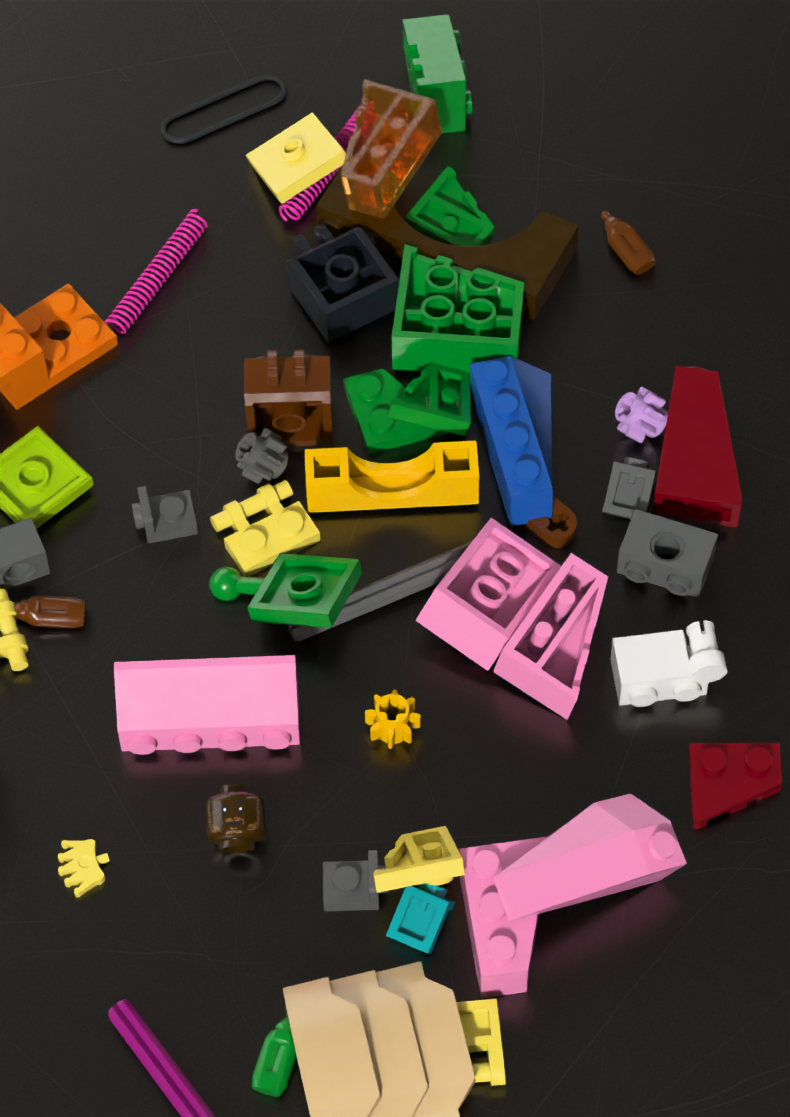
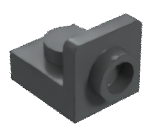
M625 457L624 464L613 463L602 510L604 514L631 519L635 509L644 512L648 511L653 485L657 476L656 471L649 469V462Z
M146 486L137 487L139 502L131 504L136 529L145 528L148 544L198 534L190 490L148 497Z
M368 850V861L323 862L324 911L379 910V893L376 892L373 873L378 869H386V866L378 865L377 850Z

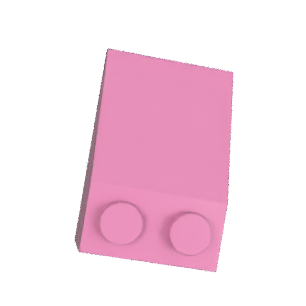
M490 518L435 588L416 621L488 671L559 571L561 565L493 518Z

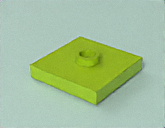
M36 426L0 453V508L15 523L32 518L37 529L94 485L92 477L39 426Z

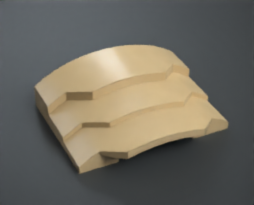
M421 961L379 972L372 970L329 981V977L283 988L310 1117H460L458 1110L472 1089L476 1079L454 992L448 987L425 978Z

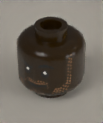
M228 784L220 787V794H216L207 800L205 811L208 840L215 845H219V851L224 853H241L254 850L255 843L261 841L266 833L263 798L258 794L248 792L247 785Z

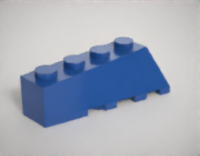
M512 356L470 364V396L510 527L527 524L528 520L541 517L552 519L551 374Z

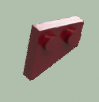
M689 743L692 829H701L707 826V821L727 811L733 814L746 808L753 800H763L781 791L782 773L779 743Z

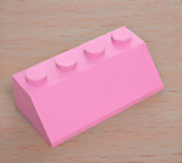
M295 655L114 662L117 728L122 751L145 755L155 750L175 749L182 753H192L200 748H221L225 751H238L244 747L252 746L283 749L289 745H300L299 694Z

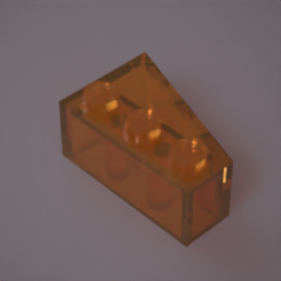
M364 79L362 87L363 98L360 108H357L356 126L353 137L349 139L341 179L350 209L385 219L442 134L434 99Z

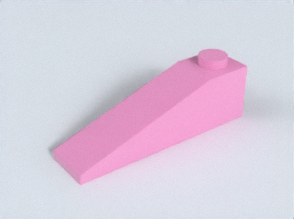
M627 794L593 803L493 879L508 920L511 922L660 881L687 863L670 820L634 795Z

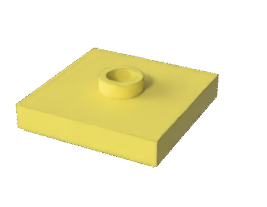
M313 112L246 154L252 167L281 204L349 161L345 151Z

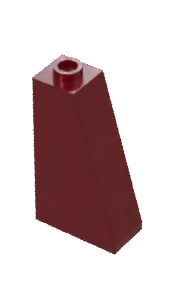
M676 366L655 491L653 514L661 517L738 528L742 494L718 372L706 370L698 366Z

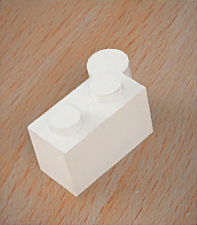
M703 620L704 631L702 633L699 621L687 626L686 632L689 636V646H687L683 630L613 638L610 660L619 706L632 704L636 707H645L656 701L670 699L691 701L699 696L707 695L708 683L723 678L728 672L724 653L718 650L714 623Z

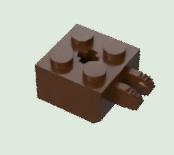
M303 349L294 350L292 357H280L277 350H269L267 355L258 358H244V399L247 433L256 432L261 435L262 431L267 428L281 436V442L287 446L333 445L330 356L304 354Z

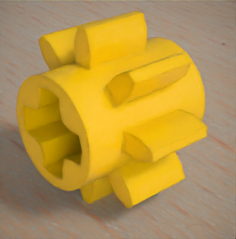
M395 689L391 694L383 697L377 694L374 695L375 710H365V723L372 725L370 728V739L374 741L380 738L387 743L390 749H392L394 744L402 741L410 744L412 742L410 728L416 729L421 726V715L413 713L415 710V699L412 697L406 700L401 695H398Z

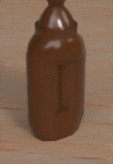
M605 210L601 213V218L605 220V232L607 233L608 243L626 267L636 275L650 270L657 262L655 255L635 228L629 223L622 221L621 218L610 216L609 211Z
M37 595L27 600L22 599L14 604L15 611L17 612L15 616L32 626L79 628L83 627L85 623L86 601L77 597Z

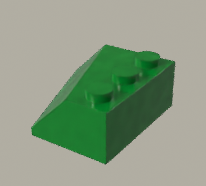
M404 244L392 331V369L422 371L428 364L433 363L470 373V364L508 356L519 359L524 282L481 268L470 271L453 265V259L441 255L433 259L418 254V248Z

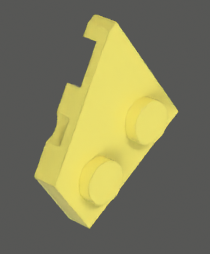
M446 826L402 834L395 843L396 847L390 850L384 858L386 869H378L373 873L377 893L423 883L443 885L452 881L453 877L465 875L462 856Z

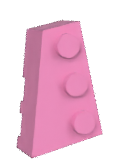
M571 553L501 651L493 671L566 720H568L578 698L580 683L590 651L589 647L597 623L608 576Z
M548 837L459 849L465 875L460 876L481 999L527 992L539 914L509 922L493 878Z

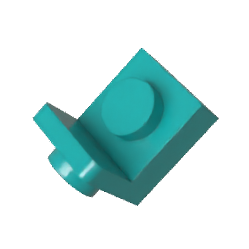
M423 883L420 886L405 887L386 936L431 954L449 910H453L456 901L445 897L448 889L441 885Z

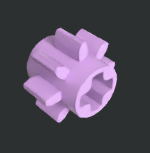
M640 387L638 394L633 392L626 393L619 400L615 409V417L621 422L617 430L639 443L643 442L645 435L651 438L658 436L667 423L668 414L662 408L666 401L644 387Z

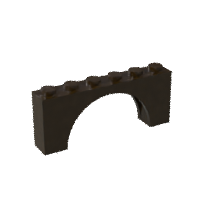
M361 137L348 157L349 161L342 166L316 205L317 226L325 225L334 238L356 227H361L381 256L395 262L399 267L402 266L404 244L418 248V254L433 259L441 255L453 259V265L470 271L481 268L524 282L522 316L535 320L577 251L579 225L542 210L538 217L523 231L497 243L482 246H458L433 240L411 227L400 216L392 202L390 193L398 177L397 151Z

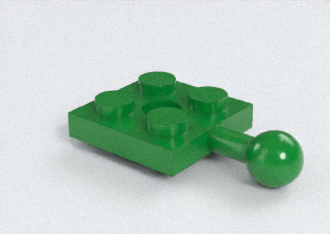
M280 553L266 578L242 577L240 572L232 567H221L212 574L209 587L212 594L221 601H232L239 597L240 594L255 595L248 606L251 621L332 628L362 575V569L359 559Z

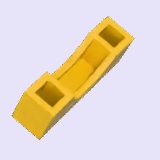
M476 441L433 443L422 455L399 463L370 462L357 457L348 447L305 449L308 513L479 504V467Z

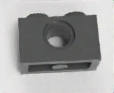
M635 509L619 550L617 573L625 575L628 579L637 583L648 582L667 588V590L676 595H690L700 598L715 557L718 534ZM659 555H669L673 559H662Z

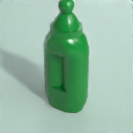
M287 1011L286 1017L277 1023L275 1029L270 1031L264 1039L252 1075V1088L255 1091L274 1097H280L287 1088L297 1057Z

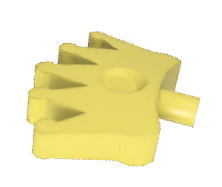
M93 839L85 841L63 840L61 842L62 848L70 850L65 853H59L58 860L60 863H69L60 866L58 872L60 876L72 875L64 880L65 886L69 888L73 885H80L79 888L74 889L75 896L80 897L96 885L104 883L105 875L99 865L110 862L108 853L96 856V842Z

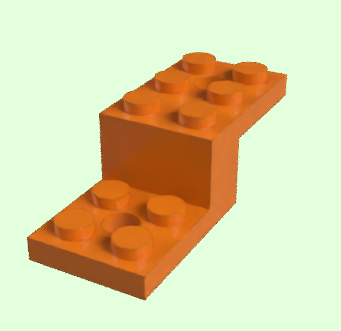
M69 283L16 317H13L0 303V392L18 410L118 345L117 336ZM57 330H66L71 333L68 338L61 341L49 338Z

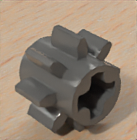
M267 428L262 431L261 435L256 432L246 434L239 442L235 453L236 460L239 461L237 467L243 470L242 476L257 484L261 482L262 478L269 481L278 478L288 463V453L285 451L287 445L281 442L282 437Z

